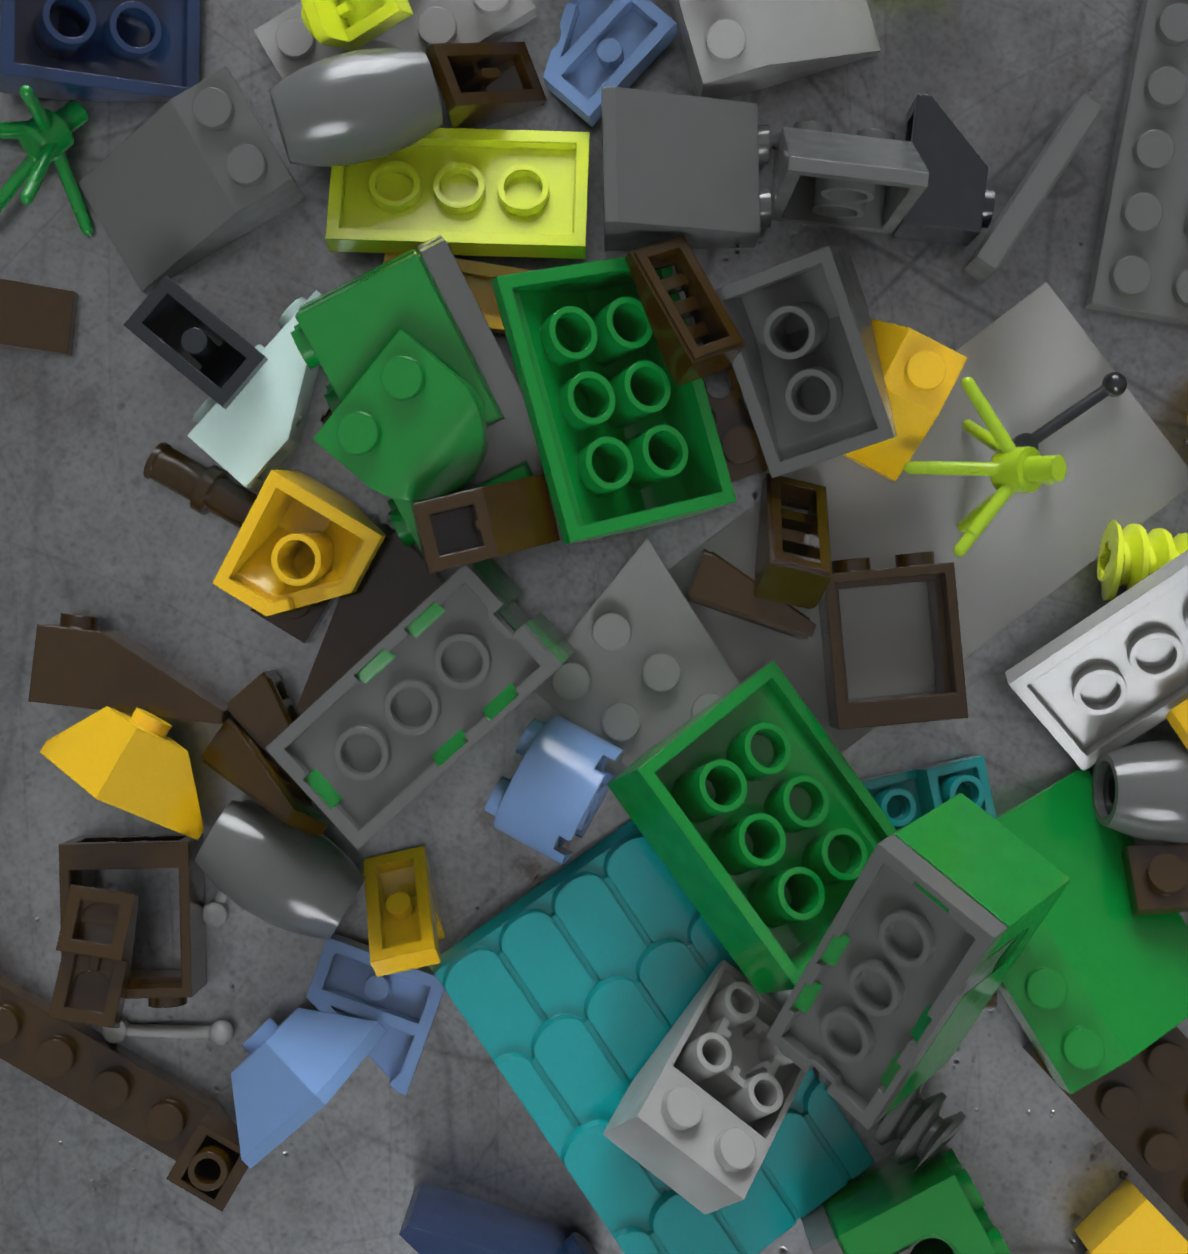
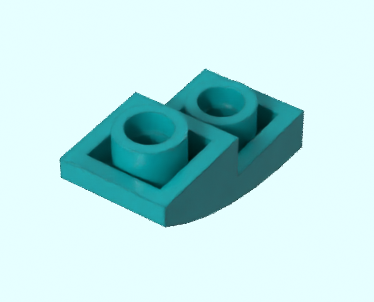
M984 755L942 761L860 779L897 831L959 793L964 794L993 818L997 817Z

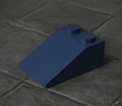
M0 0V92L20 95V88L23 85H28L33 89L38 98L167 103L173 97L199 83L201 0Z
M424 1181L413 1191L399 1233L419 1254H598L582 1235L573 1232L569 1236L555 1222Z

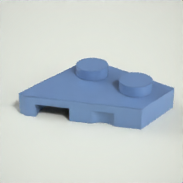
M333 933L331 938L326 940L306 998L320 1012L379 1022L387 1032L368 1056L391 1079L389 1084L396 1092L403 1095L407 1094L444 988L430 967L427 966L377 977L370 963L369 946Z

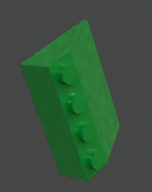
M626 256L501 275L491 280L564 545L687 519L737 502L703 378L676 386L662 358L626 263ZM672 266L656 271L660 280L674 275ZM679 292L669 295L673 302L681 300ZM684 319L683 321L685 322L686 326L688 327L687 320Z
M774 660L765 664L655 744L606 783L758 994L794 989L877 844L897 832Z
M1081 768L994 818L1071 878L998 987L1056 1084L1070 1094L1075 1093L1128 1062L1188 1018V926L1180 913L1132 916L1121 852L1127 846H1135L1136 844L1131 836L1099 823L1093 806L1092 774L1088 769L1083 771Z

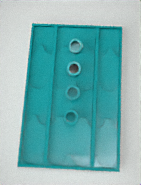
M632 819L441 954V963L429 965L624 1254H758L793 1227L799 1218L803 1219L848 1184L847 1181L849 1179H854L875 1163L834 1099L827 1093L826 1087L819 1081V1078L812 1069L806 1073L745 1199L708 1214L698 1210L602 1134L633 1079L718 964L725 960L744 975Z

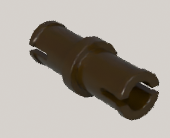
M166 442L160 443L154 448L146 461L143 471L145 478L154 480L190 500L191 509L202 515L211 512L238 528L242 527L258 496L229 480L228 471L217 465L208 468L173 449Z

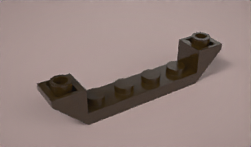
M0 975V1058L174 1159L176 1163L166 1179L223 1212L247 1171L248 1166L241 1160L237 1126L219 1103L122 1045L109 1043L101 1033L86 1024L48 1018L50 1003Z

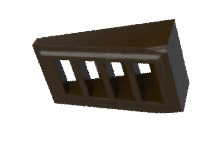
M684 235L629 251L625 257L626 263L664 363L676 386L684 385L727 368L746 344ZM674 265L677 274L660 280L656 271ZM684 291L685 299L673 302L669 296ZM694 317L696 324L687 327L683 320ZM703 342L704 345L698 347L697 344Z
M766 473L761 489L755 562V595L762 599L812 609L817 606L832 579L826 487L784 476L772 478L770 473ZM781 505L806 510L808 514L783 509Z
M706 549L701 551L685 596L688 598L687 601L800 640L813 636L816 624L811 622L809 617L789 604L757 597L755 595V580L713 551L709 552Z
M275 670L265 671L227 703V709L287 779L300 790V794L312 802V799L265 749L299 717L281 677Z
M228 718L202 754L203 763L284 823L314 837L316 835L321 836L328 825L312 802L300 794V790L287 779L241 724L234 718Z

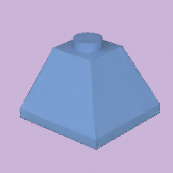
M297 1008L279 1026L271 1018H268L242 1044V1047L249 1055L231 1073L241 1160L251 1169L321 1110L386 1034L387 1030L377 1021Z

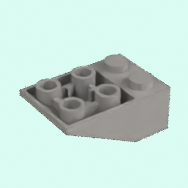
M725 960L718 964L633 1079L602 1133L704 1214L745 1199L806 1075L799 1066L766 1037L783 1006L767 993L758 994L747 977Z

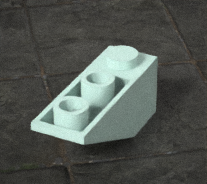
M317 290L308 300L304 297L296 299L284 311L278 321V326L281 330L265 348L261 344L255 346L268 360L225 410L209 397L196 411L193 421L197 425L187 435L244 487L257 492L261 490L270 471L278 470L300 446L320 365L311 370L309 369L292 338L291 332L295 330L294 326L299 324L295 315L299 311L300 306L322 295Z

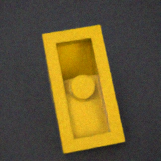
M425 846L363 859L364 876L366 877L364 881L370 963L376 976L380 977L441 963L439 941L445 938V930Z

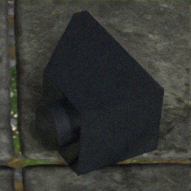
M918 94L906 114L903 141H910L914 144L929 171L928 187L895 229L892 238L968 246L981 232V228L987 229L992 220L995 191L994 189H986L988 166L931 95Z
M167 275L124 323V326L225 410L268 360L261 352Z

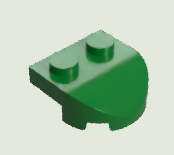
M401 329L313 438L314 441L371 489L391 498L408 501H426L451 495L461 490L479 471L488 449L484 415L485 407L478 393L465 379L455 374L418 341Z

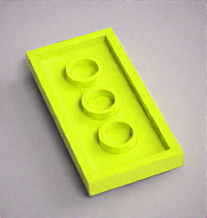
M437 128L413 145L386 157L354 165L332 166L325 235L329 252L403 254L413 248L416 251L418 250V245L441 235L446 240L453 255L586 259L590 132Z

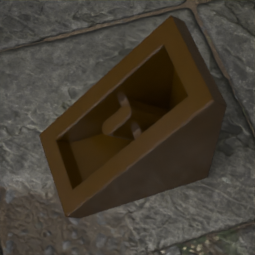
M525 42L437 43L430 45L425 50L452 128L481 129L536 108L547 101Z

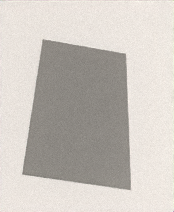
M1047 281L956 350V352L966 356L968 359L938 417L909 461H991L995 452L962 429L963 421L969 419L988 430L962 388L961 381L964 377L969 376L974 379L1013 440L1019 434L1033 433L1102 386L1103 378L1108 373L1115 372ZM1126 388L1122 395L1106 397L1038 444V451L1041 456L1062 455L1064 457L1067 473L1063 481L1054 482L1051 486L1041 485L1037 491L1032 493H1015L1011 496L980 537L962 557H957L953 553L954 546L964 535V533L958 531L957 524L974 508L997 491L990 481V476L907 474L903 470L898 479L892 482L840 455L804 467L790 478L826 487L831 561L870 557L871 570L895 568V555L934 551L935 564L954 562L964 660L1097 559L1102 535L1109 521L1116 520L1120 524L1121 529L1125 528L1128 524L1141 525L1188 489V466L1130 390ZM760 501L668 570L684 596H686L699 555L703 549L709 552L713 551L755 580ZM781 505L783 509L808 514L806 510ZM927 581L838 590L848 699L919 693L936 682ZM688 601L738 681L741 683L765 664L774 660L840 753L844 752L875 728L865 727L838 730L829 725L818 604L812 609L793 606L809 617L811 622L816 624L813 636L800 640Z

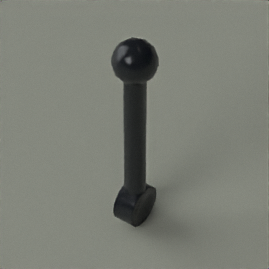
M1118 372L1108 373L1103 378L1102 386L1033 433L1019 434L1012 441L1016 447L1031 446L1038 450L1040 442L1106 397L1122 395L1127 388L1126 377Z

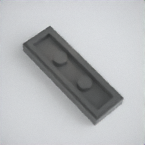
M1083 94L1065 114L963 269L965 272L982 282L984 279H989L1000 269L1103 113L1101 110L1103 105Z

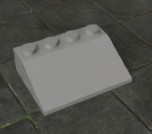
M667 0L672 18L677 22L678 39L695 96L730 99L879 55L881 52L867 0Z

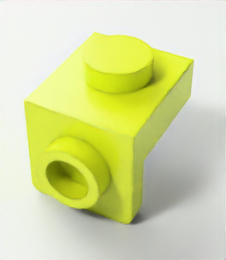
M300 0L302 3L301 17L309 33L322 45L347 51L361 48L413 15L408 0Z

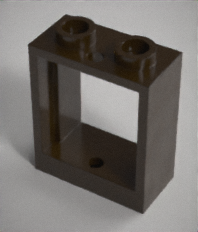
M934 551L895 555V568L871 570L870 557L831 561L832 579L818 603L829 725L831 727L843 730L968 718L954 562L935 564ZM927 581L937 691L848 699L838 590Z
M183 834L78 836L59 844L60 926L63 920L70 884L95 888V870L179 868L181 969L130 970L125 999L148 998V1006L152 1008L178 1007L187 1004V998L193 997L207 984L206 930L203 920V908L205 906L204 873L195 863V858L204 843L203 834H201L198 840Z

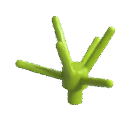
M969 376L962 379V388L988 430L969 419L963 421L962 429L995 452L991 461H908L903 467L907 474L990 476V481L997 491L974 508L957 524L958 531L964 533L953 549V553L957 557H962L967 553L1011 496L1015 493L1035 492L1041 485L1051 486L1054 482L1063 481L1067 473L1066 461L1062 455L1041 456L1035 447H1016L976 382Z

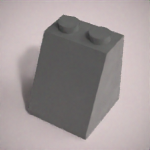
M622 87L601 88L605 251H632L680 235H684L691 249L754 248L761 234V228H770L772 215L771 190L760 189L759 164H769L770 130L769 125H758V104Z

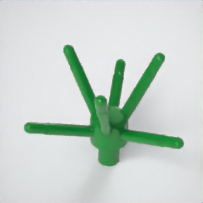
M23 85L19 93L32 117L28 121L0 122V139H19L21 146L28 155L0 189V212L6 207L25 181L20 201L25 205H30L40 189L51 162L54 161L81 232L85 236H90L93 234L94 228L65 151L74 144L72 133L88 121V114L84 107L75 100H70L56 112L44 109L33 89L28 85Z

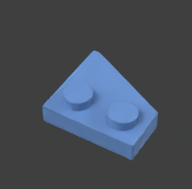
M571 0V3L566 2L559 24L561 30L560 39L557 45L551 49L543 75L547 89L593 127L601 118V88H629L679 34L677 22L650 0Z

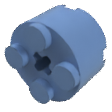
M554 714L547 722L534 718L529 723L515 751L523 756V759L513 777L508 779L503 776L498 781L486 803L485 811L495 816V829L564 865L573 852L564 848L563 844L566 840L571 842L574 835L581 839L584 836L609 790L606 783L615 777L614 774L604 770L609 758L613 761L621 762L624 750Z

